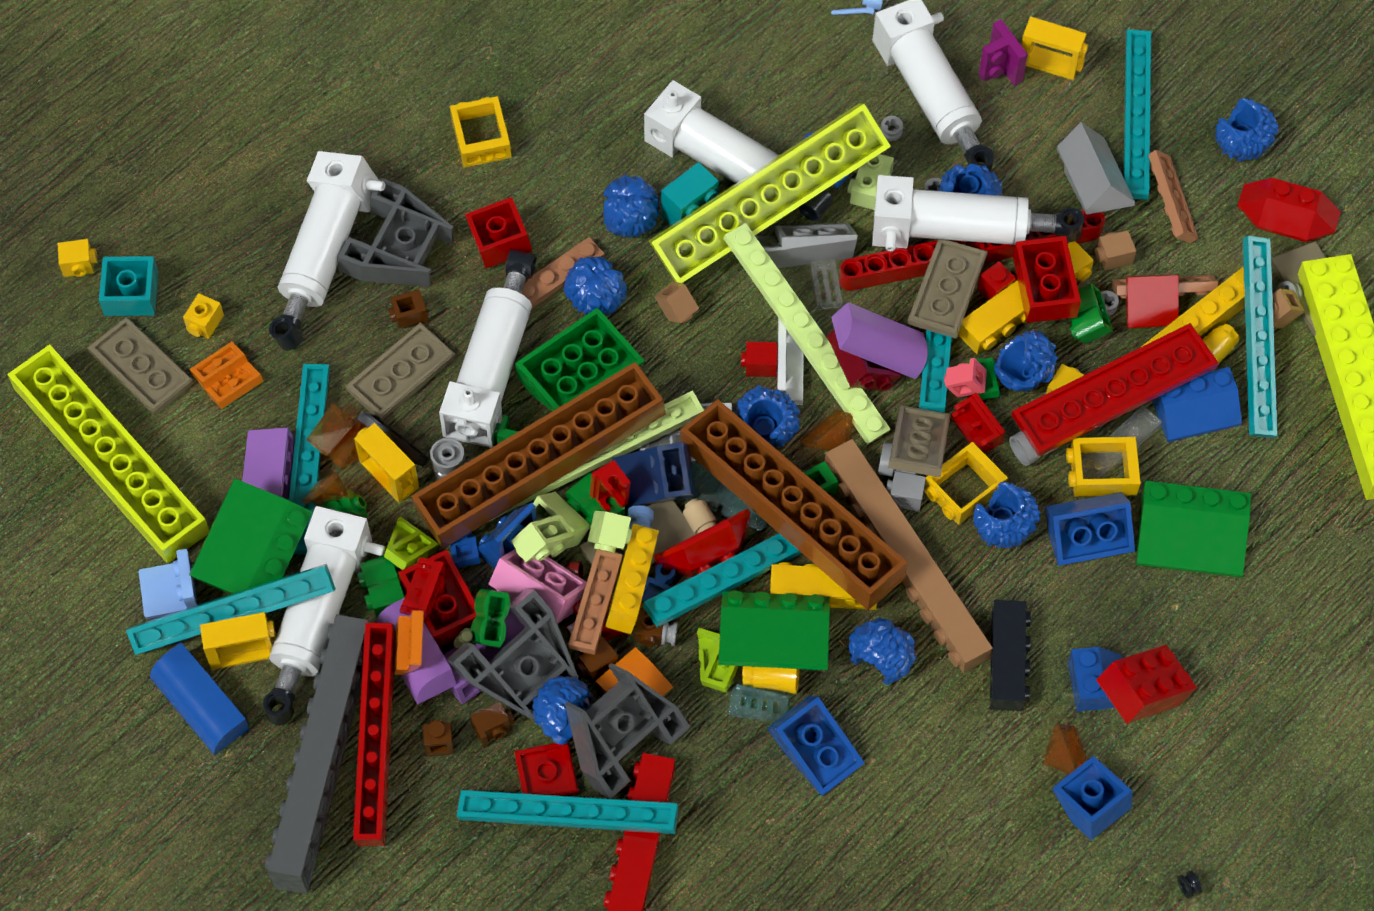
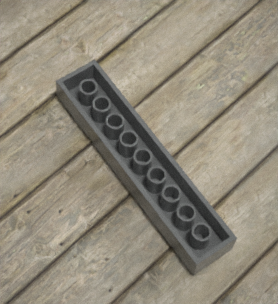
M336 614L334 624H329L327 631L328 647L323 648L320 663L323 664L321 673H316L314 679V689H316L314 698H310L307 705L309 718L307 723H303L301 727V748L295 750L293 764L296 765L294 774H289L286 784V790L289 791L287 800H282L279 816L282 819L280 826L274 828L272 842L275 845L273 852L268 853L265 862V869H268L269 878H271L275 889L308 894L362 687L365 623H369L368 620Z

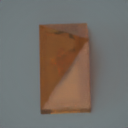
M332 403L306 440L327 456L352 428L353 419Z
M836 410L801 439V444L815 449L830 451L849 441L853 417L851 413Z
M358 421L324 452L325 455L344 470L358 457L354 438L360 430L367 426Z
M334 471L319 480L302 499V502L310 504L349 498L339 474Z
M1057 724L1053 728L1043 763L1071 774L1085 763L1087 759L1075 727Z

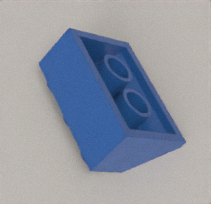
M1230 367L1209 371L1152 400L1167 443L1242 425L1238 388Z
M1122 492L1045 506L1047 531L1058 566L1135 551L1131 504Z

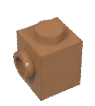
M1128 230L1119 233L1110 232L1099 237L1097 248H1095V257L1098 262L1102 263L1104 271L1131 265L1136 255V249Z
M671 282L654 296L668 321L685 323L699 309L688 288L683 283Z
M1280 288L1272 294L1273 327L1284 328L1305 312L1294 290Z

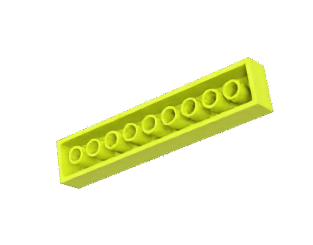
M859 103L656 235L649 242L673 280L683 283L732 251L723 239L727 233L746 223L754 235L758 234L891 146L865 104Z
M1351 254L1303 261L1298 271V277L1316 331V342L1366 500L1374 499V323Z
M50 344L7 374L14 390L167 564L177 558V550H188L208 535L209 528L202 514Z

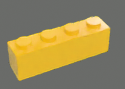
M634 523L631 528L630 542L625 547L623 561L605 625L607 628L628 634L632 633L638 616L659 532L658 530Z
M782 562L777 565L772 564L771 594H818L830 596V608L865 609L815 564L794 566L790 563ZM877 603L869 610H876Z

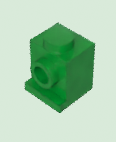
M825 461L803 472L829 495L837 493L838 480Z

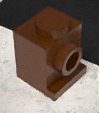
M420 289L390 297L392 307L388 308L391 322H397L399 329L423 322V324L429 323Z
M641 602L636 621L635 642L648 647L661 645L663 625L656 627L643 608L644 603Z
M601 635L595 655L581 652L578 657L579 662L575 664V668L583 678L587 676L591 683H593L610 669L609 665L611 663L616 664L618 662V655Z
M500 702L470 716L472 727L483 749L488 747L489 740H498L504 737L511 730L510 726L515 724L510 710H504Z
M435 720L423 725L424 746L427 757L454 754L450 722Z

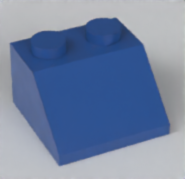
M1100 647L1071 649L1068 667L1076 712L1115 708L1096 679L1113 661L1122 659L1121 654Z
M1094 756L1053 787V792L1071 822L1090 840L1094 839L1132 807V790Z

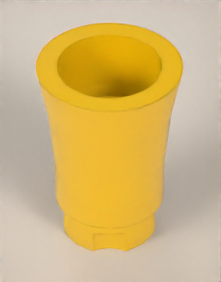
M1224 324L1213 329L1202 340L1219 362V365L1239 342V335L1232 326Z
M743 666L742 677L744 686L784 691L796 695L798 693L800 669Z

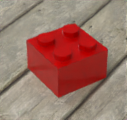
M512 197L465 214L485 269L506 262L511 249L527 253L533 252L528 234Z

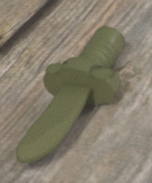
M465 628L454 638L452 645L455 649H459L465 642H470L472 639L471 629Z

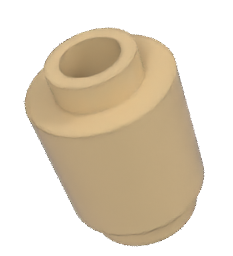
M693 499L685 505L683 515L694 534H698L718 523L705 500Z

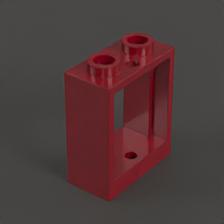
M835 330L827 335L850 387L886 391L901 377L899 372L868 361L869 367L865 359L839 349Z

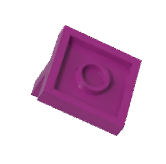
M1002 19L993 23L990 44L982 49L978 75L985 82L991 78H998L1004 72L1012 84L1016 86L1023 82L1028 54Z

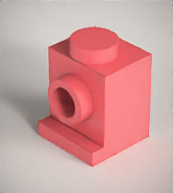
M971 358L969 364L961 363L947 368L944 376L945 386L957 398L974 393H984L987 370L975 358Z

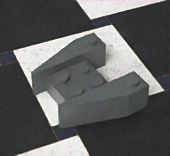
M380 178L379 181H384L385 189L372 192L370 196L371 213L384 217L386 220L372 246L350 237L347 238L338 255L339 272L361 281L430 287L431 272L429 268L423 267V264L436 239L450 244L453 243V226L404 186Z
M526 588L510 602L511 612L525 627L489 661L485 659L473 644L465 642L446 661L463 681L524 717L533 719L534 716L526 705L538 695V689L543 687L544 683L558 677L562 672L566 677L569 676L570 678H578V675L552 610L534 589Z
M612 663L609 667L619 682L585 711L570 702L565 704L581 771L593 789L609 799L613 798L630 782L618 761L651 732L654 737L671 745L690 728L677 706L627 670Z

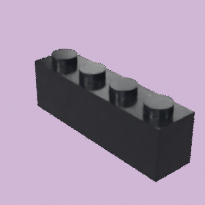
M994 599L991 610V646L993 650L990 659L991 710L1022 711L1024 703L1029 702L1030 686H1025V677L1030 676V661H1026V652H1030L1031 637L1026 636V627H1030L1031 611H1026V601Z

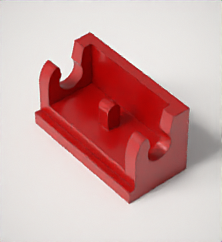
M977 393L972 394V396L954 407L956 411L951 414L950 418L969 444L973 442L984 454L1003 444L1004 429Z
M615 460L592 472L590 496L592 499L595 498L607 512L611 511L610 505L606 503L608 498H614L621 508L628 504L631 482Z
M419 558L405 599L401 604L400 613L410 616L412 610L423 611V620L428 621L446 573L444 562Z

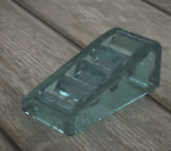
M737 684L731 691L728 715L775 722L787 713L789 696ZM741 697H745L743 706L740 705ZM752 699H756L755 708H751ZM763 700H767L766 711H762ZM774 701L778 702L777 714L772 713Z

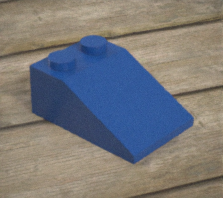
M529 503L514 510L509 516H504L498 522L497 528L480 540L478 546L480 558L493 569L496 568L501 557L516 549L511 540L531 522L537 521L535 505Z
M808 696L767 727L782 751L821 796L864 764L860 755L818 696Z

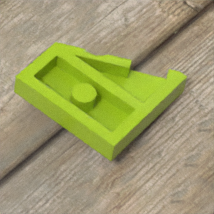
M399 517L384 557L395 566L404 570L416 564L419 558H427L436 553L439 544L404 518Z
M698 628L701 683L703 686L727 693L739 666L718 665L720 634Z

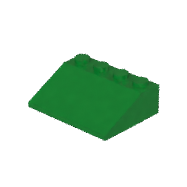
M597 307L517 361L515 366L517 379L529 393L549 410L554 411L634 362L640 367L645 361Z
M234 478L189 576L230 595L282 578L312 511Z
M1145 481L1140 498L1136 565L1242 578L1250 520L1251 493Z
M736 590L722 591L718 665L828 670L830 596L818 594L795 595L792 593L771 594L766 592L750 593Z

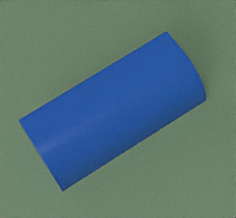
M181 642L164 654L153 666L150 672V679L213 755H216L249 730L245 717Z

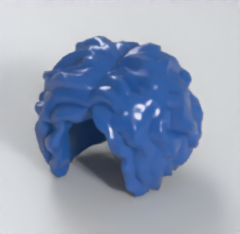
M1239 99L1228 122L1224 118H1220L1218 120L1219 124H1216V142L1219 143L1222 153L1229 155L1230 159L1236 158L1240 162L1251 160L1252 158L1258 159L1262 153H1265L1274 144V135L1278 134L1279 125L1276 123L1274 113L1268 111L1269 108L1265 105L1258 104V102L1254 103L1253 99Z
M969 164L967 168L955 165L951 170L946 171L945 175H942V181L938 188V191L997 196L1002 194V183L998 180L995 173L989 172L986 166Z
M623 175V177L616 178L611 184L607 185V189L604 190V196L607 199L604 202L603 211L606 229L616 236L620 235L628 238L640 237L641 234L652 231L656 225L655 219L659 216V200L654 188L644 181L642 177L638 178L637 175L634 177Z
M601 256L579 258L574 266L569 269V273H567L563 291L566 292V297L572 301L573 308H578V312H583L584 315L589 314L597 307L605 316L612 315L617 310V307H620L621 303L626 300L627 286L625 281H623V274L620 271L613 270V264Z
M1031 330L1029 333L1027 331L1023 332V336H1016L1014 340H1010V343L1005 344L1004 348L1000 349L999 357L994 365L995 374L1008 389L1018 392L1034 390L1040 382H1050L1053 378L1054 365H1056V360L1058 359L1056 353H1054L1056 345L1050 342L1042 331Z
M757 385L755 389H751L748 393L746 392L737 401V407L734 409L735 414L775 449L783 447L786 442H790L791 438L799 431L800 419L797 415L800 414V410L794 404V400H791L789 394L784 396V392L780 390H768V388Z
M1000 482L997 490H995L992 498L989 500V509L984 508L981 504L975 505L973 523L978 528L977 532L981 535L980 538L987 542L988 547L991 545H995L997 548L1017 547L1023 541H1026L1031 533L1035 532L1037 528L1035 523L1040 520V511L1038 510L1039 507L1036 504V499L1031 496V492L1026 491L1023 487H1016L1013 483Z
M879 617L872 621H866L863 625L856 627L849 637V653L852 655L850 661L855 666L863 660L875 665L876 669L880 670L882 675L885 676L883 680L885 685H890V683L906 676L910 672L912 664L916 661L915 641L912 636L900 627H895L891 620Z
M558 676L548 680L547 683L543 684V687L538 689V696L533 698L532 710L535 724L543 728V733L548 737H552L555 743L565 745L569 739L573 738L565 704L570 702L586 711L591 707L594 699L592 692L588 690L587 684L578 680L577 677Z

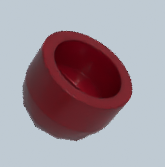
M581 561L568 562L564 568L583 579V564Z

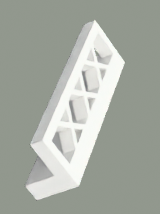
M778 318L777 390L784 392V396L789 394L791 400H794V404L803 405V352Z

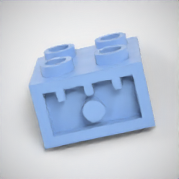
M187 549L177 550L178 561H173L172 564L139 570L143 610L146 619L166 616L198 605L195 580L189 576L193 566Z

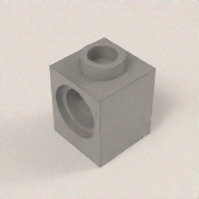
M895 471L893 481L888 480L886 490L899 508L920 512L926 477Z

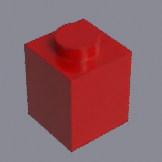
M999 261L980 275L978 291L989 301L1014 283L1016 278Z
M746 342V352H741V367H746V377H777V342Z

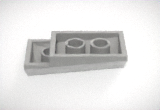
M1080 122L1057 146V151L1064 163V173L1086 215L1135 206V201L1105 138Z
M849 223L775 226L774 236H755L777 268L853 258L857 242V234Z

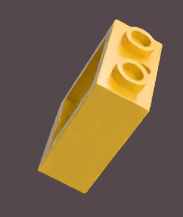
M1030 16L1021 46L1028 54L1026 66L1074 80L1076 72H1081L1084 66V57L1088 48V44L1084 43L1086 33ZM1035 43L1048 46L1057 50H1061L1067 53H1071L1073 55L1071 57L1065 54L1035 46Z
M498 96L485 97L471 102H460L450 106L451 120L463 168L512 158L510 142ZM495 114L501 138L466 145L460 121Z
M375 423L358 432L354 440L359 462L399 504L419 489L415 464Z
M1136 437L1075 438L1072 440L1071 447L1066 449V462L1071 463L1072 471L1068 473L1069 487H1073L1074 497L1103 496L1122 492L1124 496L1137 495L1141 483ZM1122 452L1125 478L1083 479L1081 453Z
M971 442L942 465L941 477L930 475L926 477L924 492L932 502L936 501L941 506L944 515L948 519H953L960 525L974 514L976 504L986 505L992 498L995 490H997L998 484L1000 482H1007L1008 477ZM967 464L989 488L961 509L939 485Z
M265 612L200 624L203 649L211 670L269 659L277 637L273 621H267Z

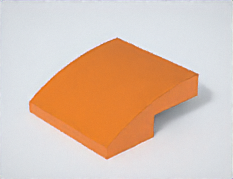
M233 342L225 345L190 368L193 376L220 409H223L263 382L261 374L248 362L245 354Z
M412 610L410 616H399L396 621L394 675L410 673L421 666L423 611Z
M636 647L614 664L627 670L662 696L673 688L664 675ZM608 669L594 682L605 694L619 681L611 669Z

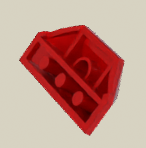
M1276 178L1244 184L1237 205L1257 229L1303 242L1316 240L1326 235H1333L1341 212L1322 191Z
M747 508L653 555L655 565L661 564L663 565V570L671 572L672 569H675L676 574L692 578L739 554L751 521L749 509Z

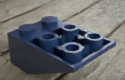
M678 442L656 446L612 458V461L615 460L631 482L628 504L624 506L625 509L632 506H644L697 496L690 449L687 443Z

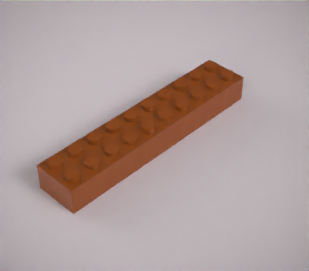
M634 362L411 496L415 508L442 549L666 415L664 400L637 363Z
M717 399L680 429V442L689 444L691 457L866 610L871 609L905 579L908 563L721 401Z

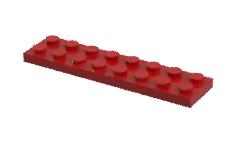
M1189 323L1013 410L1012 417L1037 455L1041 456L1217 368L1219 362L1192 324Z

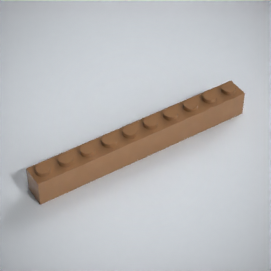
M851 439L826 452L825 462L838 480V492L842 498H847L850 502L853 515L857 519L860 518L868 529L908 562L906 576L902 581L906 587V594L912 603L916 602L921 609L920 615L924 622L931 624L937 642L941 646L944 645L948 650L951 663L955 667L958 666L962 673H965L989 660L993 650L992 646L854 440Z

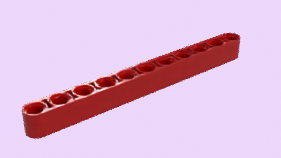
M1082 210L1081 212L1084 214L1085 219L1081 237L1075 241L1077 244L1099 239L1105 223L1103 212L1086 215L1085 211ZM1035 230V232L1029 231V234H1026L1025 240L1058 236L1052 232H1036ZM938 240L908 246V248H898L893 251H883L846 259L840 266L839 284L844 290L854 291L925 276ZM949 240L987 251L985 263L1013 258L1015 248L1013 244H999L1000 246L993 245L995 243Z

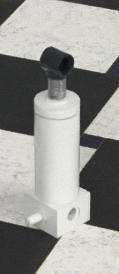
M908 0L876 12L873 42L887 66L896 64L940 141L944 144L958 142L965 153L964 157L968 165L986 166L989 172H992L994 153L990 148L980 144L974 134L982 122L981 116L933 37L934 25L944 20L943 14L939 12L930 15L922 0Z
M674 80L671 81L644 114L645 142L672 158L680 150L735 184L779 156V154L701 109V96ZM824 190L799 206V210L808 220L817 222L832 205L833 198Z
M318 151L307 179V182L314 190V195L278 285L279 292L289 300L283 315L274 319L269 326L270 335L283 350L290 351L296 349L302 342V333L299 329L306 306L318 307L323 304L338 265V255L350 234L357 212H370V196L372 192L385 189L384 181L378 180L363 156Z
M878 175L872 246L885 247L888 251H893L895 248H908L909 237L1015 245L1017 241H1025L1026 234H1029V231L1035 232V230L1036 232H1052L1058 237L1066 236L1067 242L1071 243L1081 237L1085 218L1079 209L1073 207L1065 208L1055 215L1032 214L1031 209H1028V198L913 189L912 177Z
M511 249L506 262L505 272L507 278L504 287L491 288L487 291L457 382H449L439 411L443 437L489 448L494 446L496 440L494 438V430L496 424L501 423L503 418L501 401L532 308L531 302L521 293L525 282L528 281V278L531 279L533 277L537 261L536 254Z
M318 506L315 507L304 537L307 554L300 572L327 564L336 589L333 592L287 606L269 657L273 664L281 668V673L275 688L263 700L266 716L274 725L281 726L287 724L292 719L294 712L292 704L295 699L294 692L300 676H315L321 666L322 650L327 648L329 639H327L329 624H334L336 614L339 615L353 572H361L360 563L365 562L368 553L379 556L385 553V546L372 543L367 518ZM284 705L281 711H272L274 706Z

